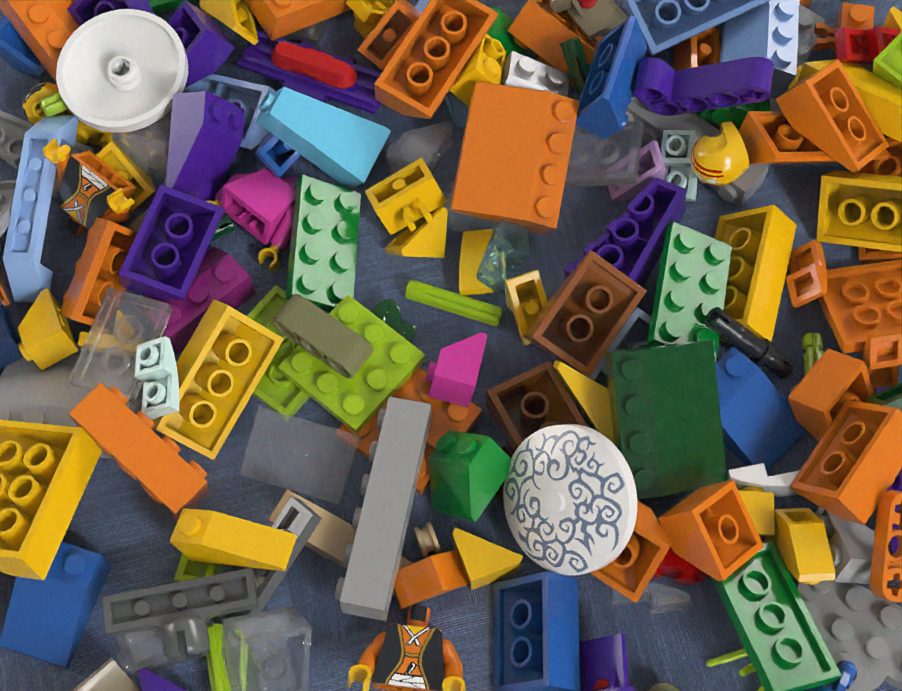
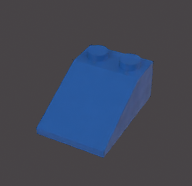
M733 346L715 364L723 444L747 466L764 463L767 472L807 430L795 420L791 406L763 371Z
M61 542L45 580L16 576L0 637V647L68 669L112 567L101 554Z

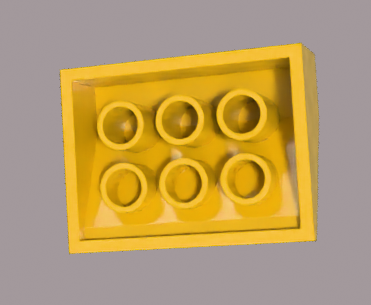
M0 420V572L17 577L45 580L102 452L100 447L83 428Z

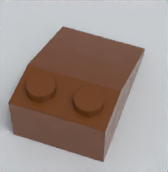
M589 250L541 309L523 337L555 360L589 377L647 290L592 250Z

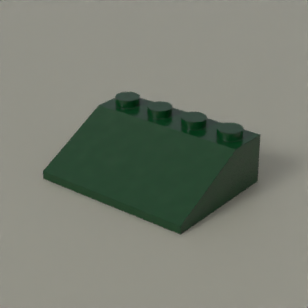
M713 340L605 351L614 445L622 453L632 472L637 499L667 496L727 481Z

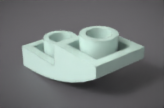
M664 130L661 146V155L666 168L664 181L685 188L686 201H695L698 178L692 170L690 157L691 150L698 140L697 132L695 130Z
M164 336L138 344L134 377L144 382L142 412L150 420L179 412L178 372L170 339Z

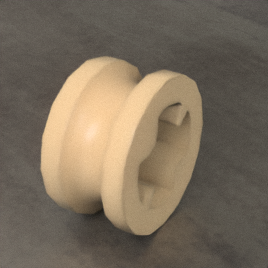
M427 522L422 529L417 526L413 527L414 535L423 558L428 557V553L431 551L436 554L441 552L431 522Z

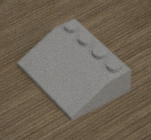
M70 355L41 371L33 360L28 362L23 357L7 365L0 376V420L78 427L72 421L69 412L100 382L108 389L115 386L129 400L125 405L136 414L140 410L144 382L134 377L136 361ZM102 450L101 455H100V457H99V458L116 459V458H115L113 455H111V454L108 456L103 450Z

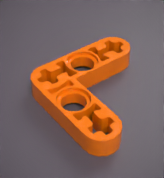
M888 490L883 493L877 505L870 572V589L876 597L892 602H902V491ZM896 505H900L899 511H895ZM892 525H898V529L892 528ZM896 536L898 539V549L893 555H890L888 550L889 541L892 537ZM893 579L899 580L900 587L887 586V582Z

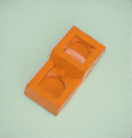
M814 239L792 250L788 265L791 275L786 277L792 306L795 308L825 295L827 291V269L823 247L820 242Z
M902 330L868 335L866 338L861 360L865 362L873 392H875L876 387H892L898 384L899 365H902Z

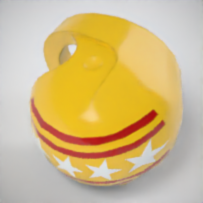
M731 121L720 124V136L713 138L703 135L695 142L691 150L690 163L695 176L706 184L725 186L735 181L749 168V158L744 142Z

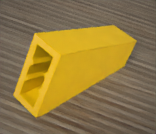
M837 59L805 62L797 84ZM841 63L882 134L902 142V89L858 64Z

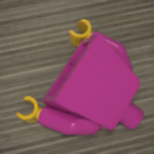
M262 169L251 174H235L216 193L214 202L210 200L206 202L224 208V213H227L229 217L264 245L271 242L270 248H264L259 252L258 260L262 266L267 257H274L269 269L271 272L276 271L280 266L278 253L280 249L284 250L291 239L297 177L290 175L282 180L277 178L269 169Z

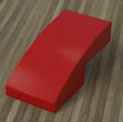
M878 26L868 30L849 27L835 30L837 59L840 63L873 64V60L898 36L899 29Z

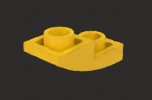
M496 228L463 232L459 264L460 295L493 293L497 275V267L494 261L498 244Z

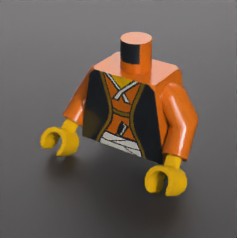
M55 138L43 147L44 156L54 163L57 169L59 192L56 201L58 206L70 214L65 223V228L75 235H82L86 228L90 229L94 225L96 217L117 224L129 219L130 206L135 203L131 198L137 190L135 185L90 150L69 156L71 148L66 144L60 147Z
M419 605L409 606L406 625L392 623L387 631L379 633L363 651L357 665L349 669L347 688H351V684L355 681L363 682L362 691H369L371 677L374 689L466 691L463 680V664L453 643L443 638L442 630L428 628L431 609Z

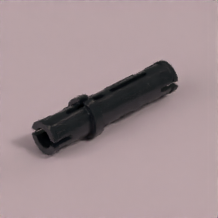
M714 307L707 313L706 317L712 320V322L705 319L704 325L746 353L755 365L759 366L760 364L779 379H785L792 373L793 369L786 366V364L794 367V361L776 350L770 340L759 338L719 307Z

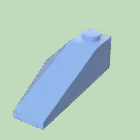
M211 74L184 89L183 93L207 91L245 109V126L243 128L242 142L239 147L252 149L260 144L262 139L269 133L268 130L255 121L261 112L258 109L261 100L268 92L272 94L276 92L271 87Z

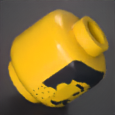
M40 83L33 87L24 97V114L34 125L46 116L41 108V99L59 92L56 84ZM68 109L56 115H66Z

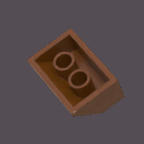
M550 361L487 390L486 406L513 454L526 438L545 427L561 424H577L588 427Z

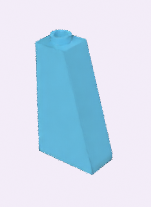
M286 87L273 94L268 92L258 106L261 112L255 121L347 189L365 182L391 132L387 127Z

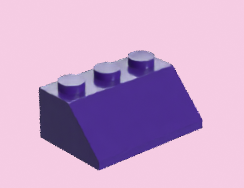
M160 184L119 271L123 288L154 300L184 301L225 209Z

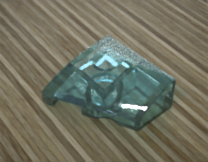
M505 221L496 223L477 271V279L481 283L499 293L505 294V280L524 274L523 262L531 257L527 227Z

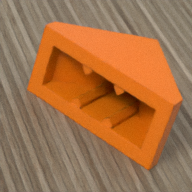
M457 550L429 556L399 569L393 590L400 609H404L466 586L469 582Z

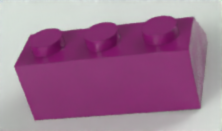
M213 247L206 252L184 301L154 300L147 297L137 304L135 308L160 337L166 336L170 339L173 352L177 355L185 349L213 299L237 309L254 296L256 292L250 275L229 253Z

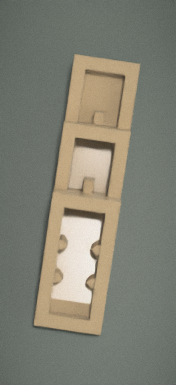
M287 489L267 521L271 524L275 522L291 496L302 500L322 518L305 546L326 560L331 559L347 569L348 564H344L345 549L348 541L354 542L357 530L352 529V525ZM401 556L398 570L413 563Z

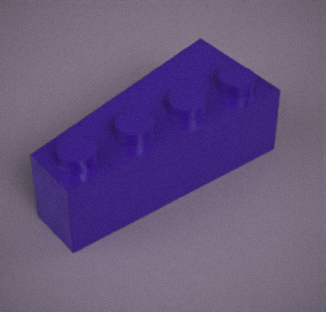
M655 177L627 205V210L617 220L614 218L606 226V231L583 250V255L575 263L571 262L563 270L565 280L589 250H592L643 287L663 251L666 227L672 222L679 223L686 211V189Z

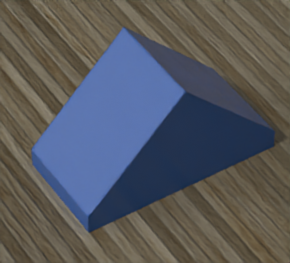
M5 15L0 21V54L14 70L41 77L46 71L45 67Z

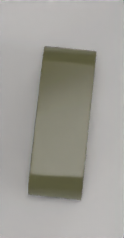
M294 294L272 319V323L282 334L348 379L353 378L374 351L364 338L299 294Z

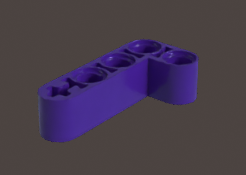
M748 57L675 71L661 59L644 58L638 62L634 95L651 111L662 116H675L762 102L770 97L774 64L771 60L764 57Z

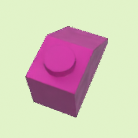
M479 333L440 350L438 361H430L425 378L426 382L431 383L428 397L469 408L488 334Z

